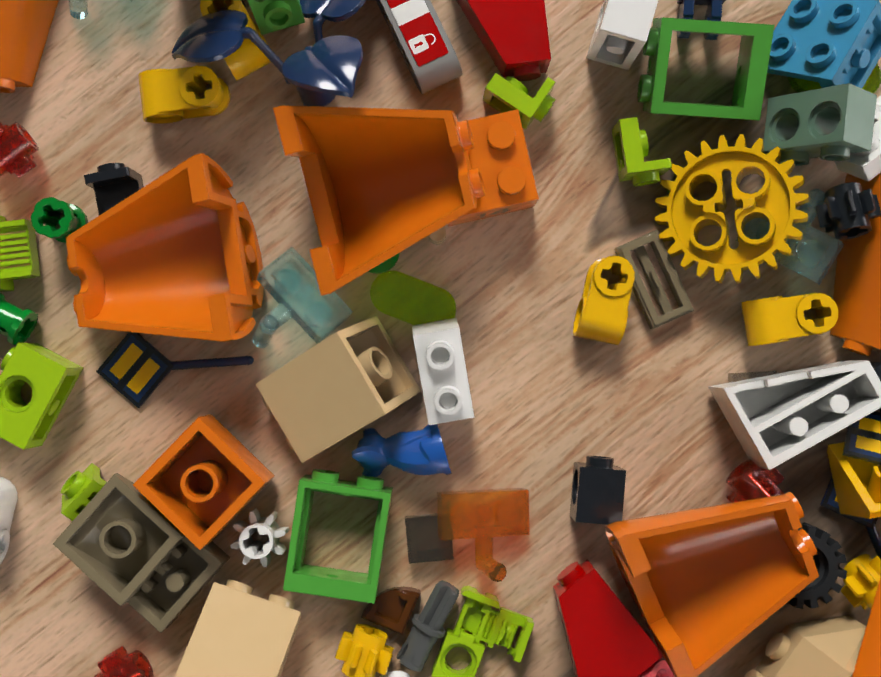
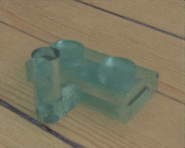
M813 189L808 192L809 202L801 205L798 209L808 214V221L794 223L793 225L803 233L802 240L787 239L786 243L791 248L793 254L786 256L777 252L774 257L777 263L820 285L845 244L810 226L817 215L815 207L826 204L825 193L820 189ZM762 218L752 219L744 227V235L750 239L763 238L768 233L770 224Z
M291 247L258 273L257 281L272 295L279 305L260 320L252 337V342L258 348L267 347L275 331L289 319L293 318L318 344L345 322L353 311L335 292L321 296L314 269Z

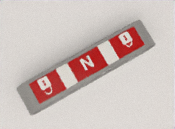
M376 0L421 94L463 75L458 57L430 0Z

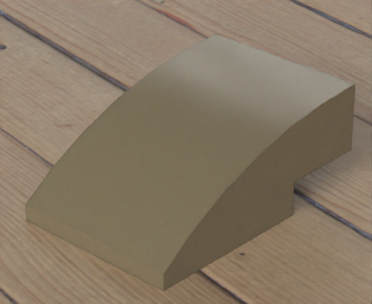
M116 473L56 539L53 545L120 606L128 602L162 633L186 609L230 559V556L213 541L199 550L133 486V482Z

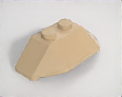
M849 615L786 625L782 632L776 633L769 640L765 648V656L758 666L748 671L744 677H851L855 670L866 626Z

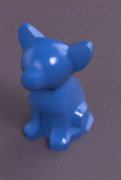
M428 424L422 430L398 432L388 438L379 435L376 429L368 428L363 430V438L359 440L357 448L351 452L352 458L357 460L359 465L364 468L362 476L378 477L388 465L415 475L452 474L438 424Z

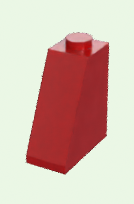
M456 0L502 77L514 76L518 81H531L541 77V73L547 72L551 61L544 0Z
M588 559L582 564L574 562L560 572L557 576L559 582L553 586L576 677H638L664 656Z

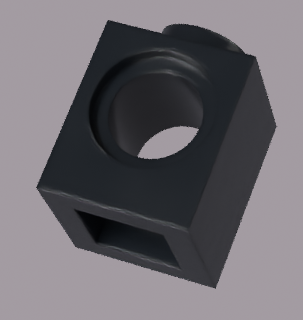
M588 455L586 463L574 462L570 516L575 522L609 525L613 522L622 521L626 470L613 465L614 458Z

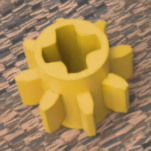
M863 554L851 560L843 568L847 571L846 579H843L846 585L841 589V592L854 608L861 605L865 610L868 607L872 609L881 577V558L879 556L872 558L869 554Z
M357 624L353 634L344 631L335 655L336 659L344 661L341 671L348 677H375L376 672L386 675L394 649L391 646L385 645L388 635L384 631L366 624Z

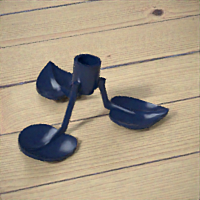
M300 0L304 17L314 18L315 44L313 47L306 46L304 50L292 54L284 63L252 28L245 27L248 23L246 14L236 10L212 12L193 22L178 38L172 50V57L174 60L181 58L195 63L218 61L234 53L242 45L244 39H249L283 74L286 83L296 86L304 106L324 107L331 103L336 95L353 97L356 76L364 53L360 41L354 37L335 35L323 38L322 26L325 20L340 22L348 19L364 5L366 0Z

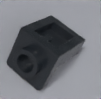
M124 163L103 164L97 167V173L84 175L85 184L94 189L99 215L144 187L142 175L129 167H125Z

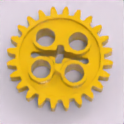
M744 134L739 135L735 146H728L724 135H720L718 148L714 150L705 141H701L702 155L698 157L686 150L684 155L688 165L683 168L672 164L671 169L677 177L675 181L661 180L660 184L669 192V196L655 199L658 206L667 209V212L655 216V221L660 225L669 226V228L659 234V238L663 242L675 240L668 249V254L671 257H675L685 253L680 264L683 269L687 270L695 263H698L696 275L699 278L703 279L712 269L714 270L715 281L720 284L724 280L726 272H732L736 283H741L743 270L747 269L751 271L756 279H759V265L764 262L776 270L778 266L774 255L777 252L786 256L793 254L791 248L786 243L787 239L802 240L803 233L793 226L794 223L808 221V214L797 210L796 207L808 203L809 196L805 193H794L795 190L804 184L803 175L788 177L795 168L793 159L778 164L781 148L777 146L769 153L764 154V141L762 138H759L752 148H747ZM724 171L731 172L732 196L737 207H740L734 213L739 246L736 249L730 248L729 223L724 213L719 212L725 210L727 206L722 177ZM757 174L765 179L763 187L758 192L752 194L742 192L739 189L741 180L747 175ZM709 181L717 185V190L710 199L705 201L694 199V190L700 183ZM755 218H762L770 224L768 233L760 239H750L744 235V227L750 220ZM708 225L720 227L722 234L718 242L710 246L699 244L698 234L702 228Z

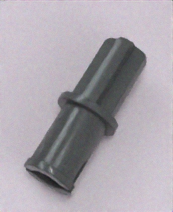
M443 580L439 581L435 585L421 614H414L412 618L414 625L397 654V659L405 667L413 671H422L438 638L444 637L446 630L443 625L459 596V590L454 585Z

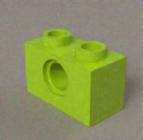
M18 342L16 347L11 348L7 352L1 363V370L3 372L0 376V438L25 450L43 445L83 367L38 343ZM25 382L32 388V399L28 404L21 397V388Z

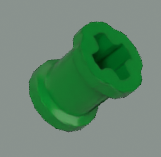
M54 197L44 198L36 203L34 212L31 215L32 226L37 233L66 243V236L88 223L87 216L81 208Z
M0 293V334L7 337V342L17 346L18 342L24 343L30 337L36 327L38 314L30 309L22 310L5 301V296Z

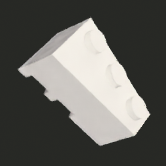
M845 360L708 386L751 464L767 470L775 468L881 408V381L869 360Z

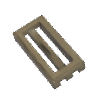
M658 229L614 249L617 256L627 259L634 269L635 280L632 290L650 329L659 327L694 311L664 242L659 238ZM648 243L651 244L679 306L674 310L645 250L644 245ZM632 250H634L662 311L663 315L658 316L630 255Z

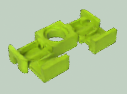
M462 587L461 595L466 598L454 630L446 629L432 667V677H475L485 650V642L487 647L493 648L494 643L498 646L506 647L508 649L507 654L513 656V660L520 663L534 627L533 619L500 607L497 596L485 593L483 595L474 587ZM492 607L498 608L500 610L495 611L494 609H492ZM519 626H521L522 628L518 636L515 647H511L517 629ZM461 647L470 653L471 662L467 667L456 670L448 666L445 657L452 648Z

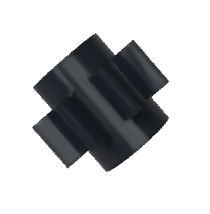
M857 182L843 183L830 188L825 192L826 204L815 207L820 228L825 227L826 233L834 231L835 238L840 240L853 239L869 233L872 230L870 219L881 216L877 195H873L871 189L863 191L861 184Z

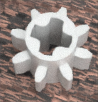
M256 508L249 512L251 524L240 520L234 524V529L241 534L239 539L230 546L231 549L240 548L245 555L243 558L244 565L250 562L251 559H260L262 566L267 567L271 562L270 551L277 555H282L287 548L279 540L280 537L289 531V527H279L275 521L277 518L276 511L268 517H260V512ZM257 530L260 535L268 534L269 540L264 545H262L260 540L253 541L251 537Z

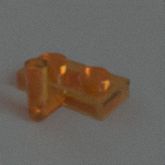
M525 488L437 492L438 538L441 540L475 538L476 568L495 582L502 581L506 577L507 570L503 564L493 558V537L529 535V490Z

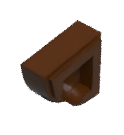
M404 586L387 589L377 595L375 604L368 603L361 618L403 635L420 595V590Z

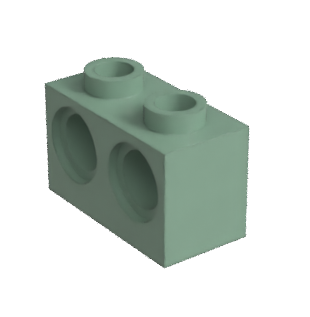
M847 83L768 98L764 152L769 153L778 146L781 148L780 163L793 159L795 166L809 164V158L820 157L827 161H845L850 159L851 153L871 151L877 95Z

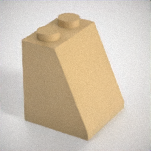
M377 315L335 332L255 384L262 395L264 405L274 415L285 434L287 444L297 454L301 463L379 419L421 392Z
M227 580L226 585L213 582L175 677H281L301 619V612L294 610L295 603L287 598L270 594L269 599L265 600L251 595L253 588L241 582Z

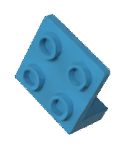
M792 0L773 32L767 73L818 82L821 88L847 83L863 88L881 57V4L879 0Z

